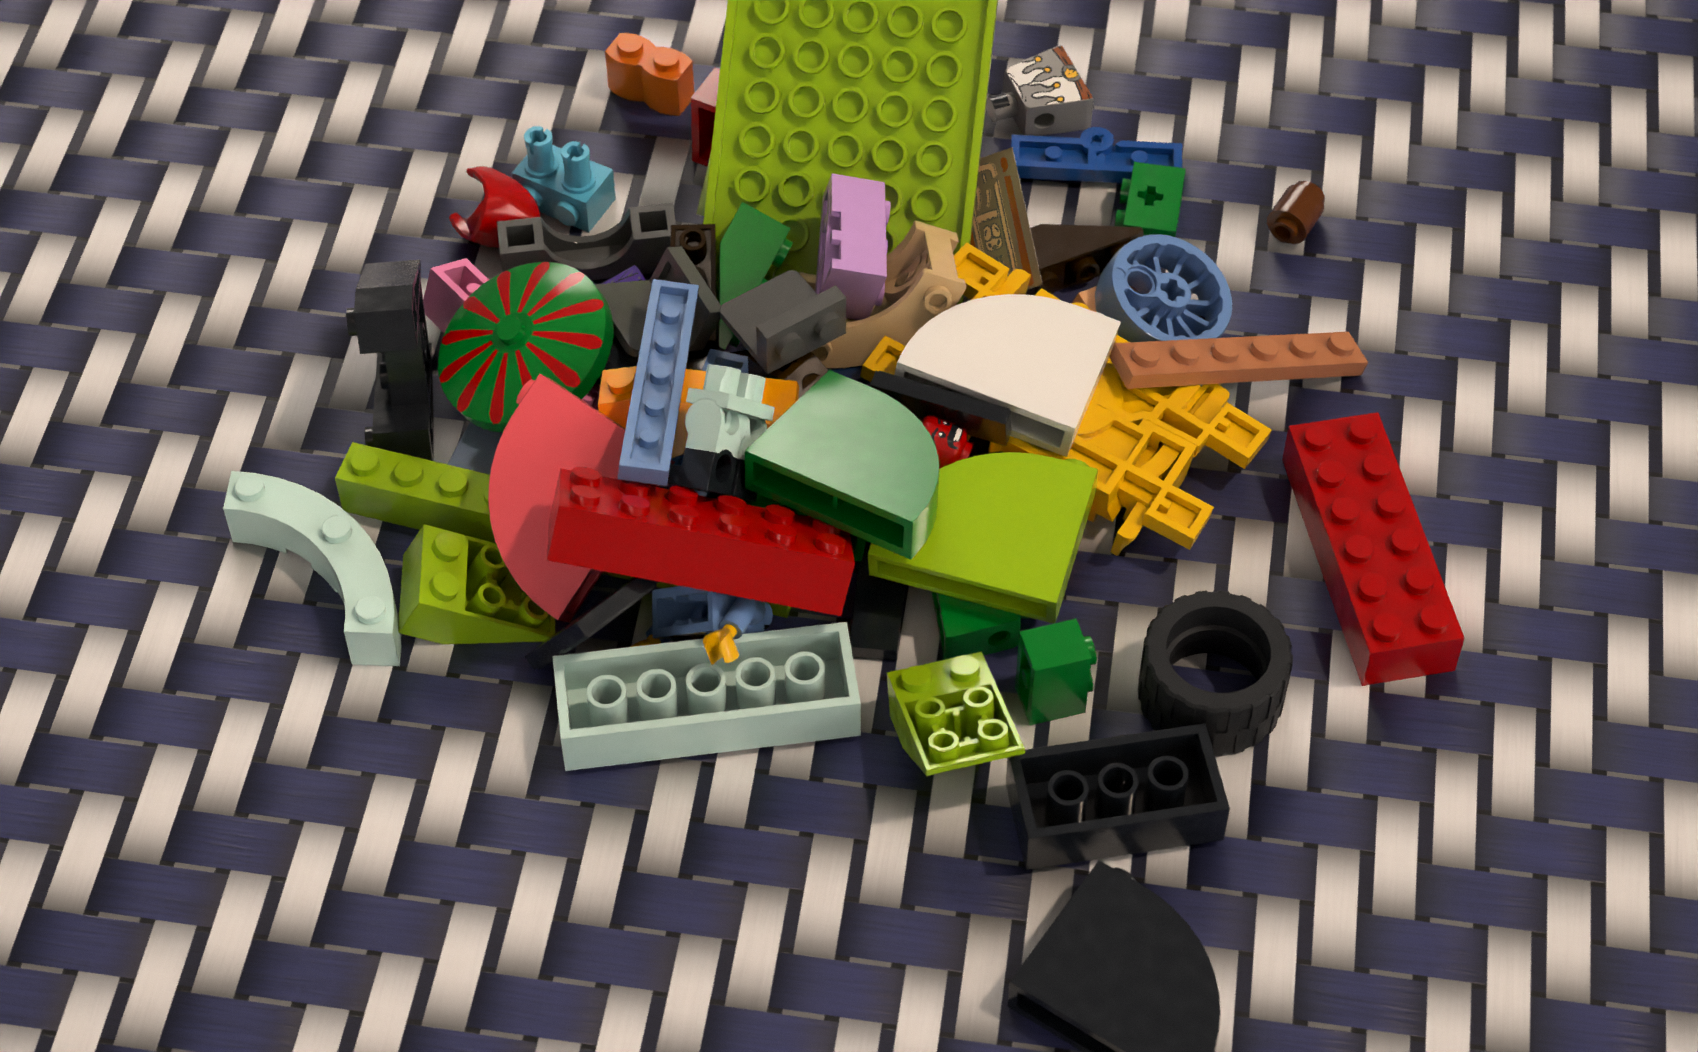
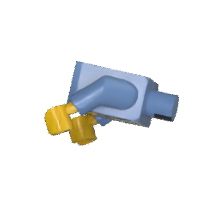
M684 586L652 590L653 625L646 631L647 639L639 641L630 647L669 643L672 639H703L711 665L721 658L724 659L725 663H731L739 657L734 639L740 638L742 634L763 632L772 622V608L767 602Z

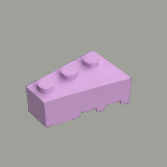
M832 173L822 199L815 292L820 294L836 285L846 296V319L862 320L870 316L874 305L881 306L883 301L885 280L887 278L886 256L888 240H886V227L891 204L890 201H885V182Z

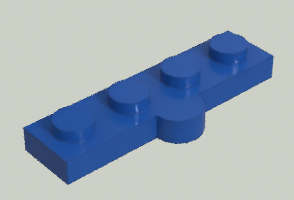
M1102 127L1085 129L1081 133L1080 138L1012 135L1011 147H1013L1019 178L1122 183L1123 178L1131 179L1134 162L1182 168V143L1120 140L1113 146V135L1109 130Z

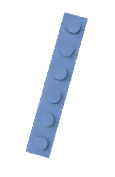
M657 279L652 280L619 461L618 480L667 486L699 285Z

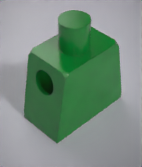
M931 591L943 660L982 652L984 656L1014 648L1019 643L1020 619L1030 618Z

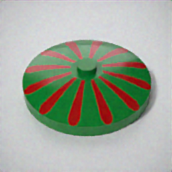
M555 262L529 263L511 268L491 278L464 301L451 319L443 336L439 350L438 373L447 399L474 425L503 433L519 405L516 403L519 392L529 380L533 379L535 381L539 374L553 380L582 400L602 374V370H604L611 352L614 328L608 302L585 274L565 264Z

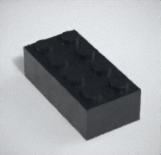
M1205 723L1026 749L1025 754L1007 758L1005 785L1026 870L1224 840L1230 807Z

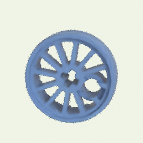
M1152 234L1133 239L1115 253L1100 275L1095 292V306L1097 312L1121 321L1117 335L1128 342L1221 338L1231 318L1232 297L1223 273L1203 251L1182 239L1169 235ZM1161 268L1168 270L1169 273H1161ZM1130 286L1134 287L1138 291L1135 292ZM1196 294L1199 300H1191V295Z

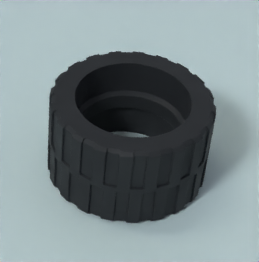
M1198 591L1192 595H1183L1176 598L1173 603L1165 605L1158 611L1157 617L1151 620L1147 628L1137 689L1142 713L1151 723V727L1156 731L1205 723L1215 756L1240 753L1245 751L1246 748L1256 746L1262 742L1267 734H1271L1277 725L1278 718L1281 717L1293 664L1292 644L1289 636L1284 631L1283 624L1262 604L1259 605L1253 602L1251 598L1231 594L1228 591ZM1195 654H1219L1242 664L1252 673L1257 682L1250 687L1236 692H1209L1196 688L1183 680L1175 672L1172 665L1185 657Z

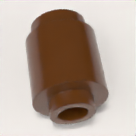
M1299 181L1289 186L1267 217V225L1273 236L1283 243L1299 244L1303 242L1324 211L1325 196L1323 191L1309 181Z

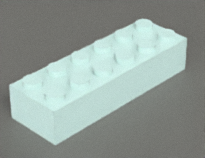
M847 622L742 634L740 638L734 639L739 657L731 663H725L724 659L721 658L711 665L703 639L553 656L560 738L565 771L861 736V702Z

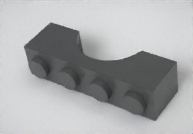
M673 203L629 207L624 218L613 228L590 236H571L560 233L548 226L541 217L497 221L502 272L529 263L555 262L579 270L590 280L613 278L634 265L640 270L642 275L653 274L666 248L671 247V225H676Z

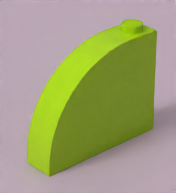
M1020 452L977 455L944 466L939 469L936 520L925 544L910 560L871 543L868 551L869 575L1054 624L1060 611L1095 497L1098 469L1089 467L1085 462L1077 459L1061 460L1049 456Z

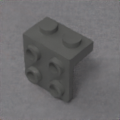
M682 246L666 248L650 280L595 285L604 295L610 307L614 335L625 352L633 357H639L653 279L699 285L689 351L704 350L721 319L720 303Z
M790 270L722 304L720 307V317L764 371L769 374L846 334V296L836 285L817 294L797 271Z

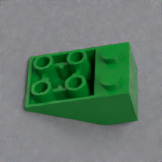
M743 202L719 245L718 302L720 305L767 282L768 280L764 277L770 266L773 265L780 268L793 244L792 241L786 238L791 228ZM720 319L718 323V349L725 351L728 344L737 347L740 343L739 339Z

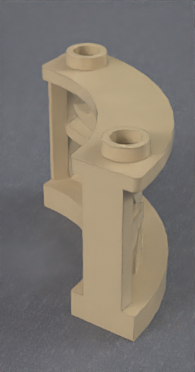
M915 220L903 241L886 256L887 278L885 280V292L881 306L874 305L868 318L862 320L846 319V334L811 352L826 368L862 366L885 335L906 346L914 334L929 320L941 312L956 306L966 289L965 280L958 278L953 255L959 242L957 233ZM798 272L815 291L816 275Z

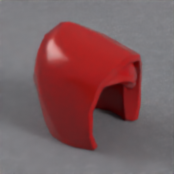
M478 166L467 168L466 172L470 177L483 184L484 200L469 218L461 217L456 212L451 214L449 219L453 228L461 237L486 247L499 248L497 221L540 217V213L534 197L517 180L493 168Z

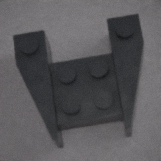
M420 260L365 264L356 287L355 305L353 308L346 309L349 336L358 337L360 354L377 353L373 426L365 427V445L434 461L432 344L429 343L420 279Z

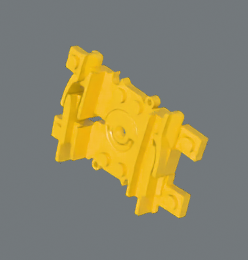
M967 242L954 255L958 278L964 279L966 283L963 295L973 300L1005 294L1026 295L1031 274L1022 269H1015L1008 276L1010 268ZM1042 288L1035 294V296L1060 300ZM1078 302L1072 303V304H1074V305H1077V306H1080V307H1083V308H1086V309L1089 310V308H1088L1085 304H1083V303H1078ZM885 335L863 363L860 377L871 382L875 371H883L894 375L897 361L905 345ZM1117 335L1114 344L1127 343L1128 341ZM1109 357L1067 457L1010 436L1007 446L990 441L988 451L990 453L999 451L1033 453L1061 460L1072 458L1085 462L1089 467L1098 469L1096 493L1087 520L1094 522L1097 516L1100 515L1113 522L1121 508H1126L1123 517L1125 521L1117 532L1110 553L1119 556L1122 549L1135 540L1143 526L1190 550L1210 519L1214 509L1213 506L1179 489L1187 475L1193 457H1196L1206 445L1245 469L1266 444L1272 429L1229 404L1227 401L1230 394L1227 389L1219 384H1203L1202 387L1200 385L1127 389Z

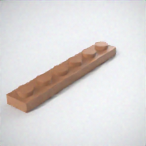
M1349 331L1115 343L1109 356L1127 389L1360 376L1368 364Z

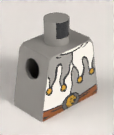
M1060 45L1007 67L1003 76V93L988 97L986 107L992 122L1013 117L1022 135L1044 136L1090 128L1093 97L1065 49Z

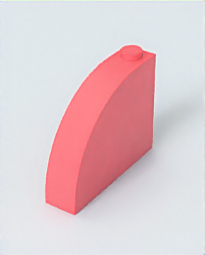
M539 374L535 381L533 379L529 380L519 392L516 403L519 405L503 430L496 447L489 479L488 505L490 522L500 555L520 588L549 615L559 621L570 623L603 571L547 561L549 518L560 468L572 470L575 467H587L598 471L603 477L618 479L625 428L553 380ZM650 484V486H655V487H659V486H660V485Z

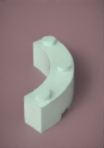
M231 471L223 510L232 541L264 546L286 554L287 550H290L309 561L312 569L321 575L335 592L339 593L345 605L344 635L351 664L400 666L401 634L398 632L399 618L389 574L380 552L366 531L340 506L302 485L258 473Z

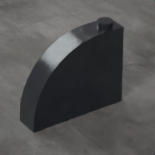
M1098 860L1009 983L1007 1004L1009 1008L1082 1052H1215L1220 1025L1219 990L1210 959L1199 938L1180 914L1160 896L1139 884L1126 870L1118 867L1112 868Z

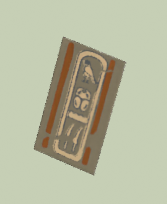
M1013 147L980 158L970 244L1010 268L1008 276L1015 269H1022L1031 274L1028 290L1043 284Z

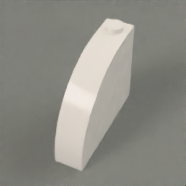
M1005 294L973 299L941 312L922 326L905 346L897 361L894 375L1009 408L1011 410L1012 428L1010 436L1067 457L1113 349L1121 321L1065 301L1043 296Z

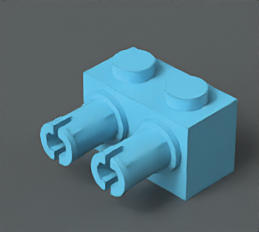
M541 126L529 128L524 134L527 155L512 172V178L530 192L539 207L540 213L555 218L567 226H574L590 232L616 199L613 169L589 160L590 150L585 144L581 147L580 142L571 141L565 144L563 148L552 145V133L550 130L546 129L543 132V127Z

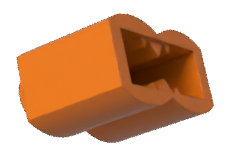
M620 33L605 50L608 88L614 94L631 101H644L651 109L672 116H680L690 104L691 97L694 94L693 61L686 54L672 48L656 47L650 40L632 33Z

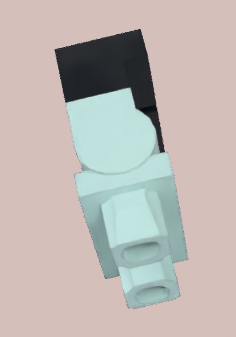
M707 365L703 390L688 388L686 402L692 405L685 416V427L688 437L682 466L670 464L667 484L684 486L718 496L730 495L742 500L756 502L758 493L745 488V450L767 430L765 420H773L775 407L762 403L766 378L741 373V370L732 367Z

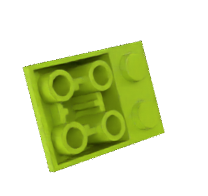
M424 524L403 554L398 632L400 634L439 644L544 642L555 634V618L534 603L520 588L506 567L496 543Z
M982 652L887 672L891 720L903 749L926 776L1025 754V747Z

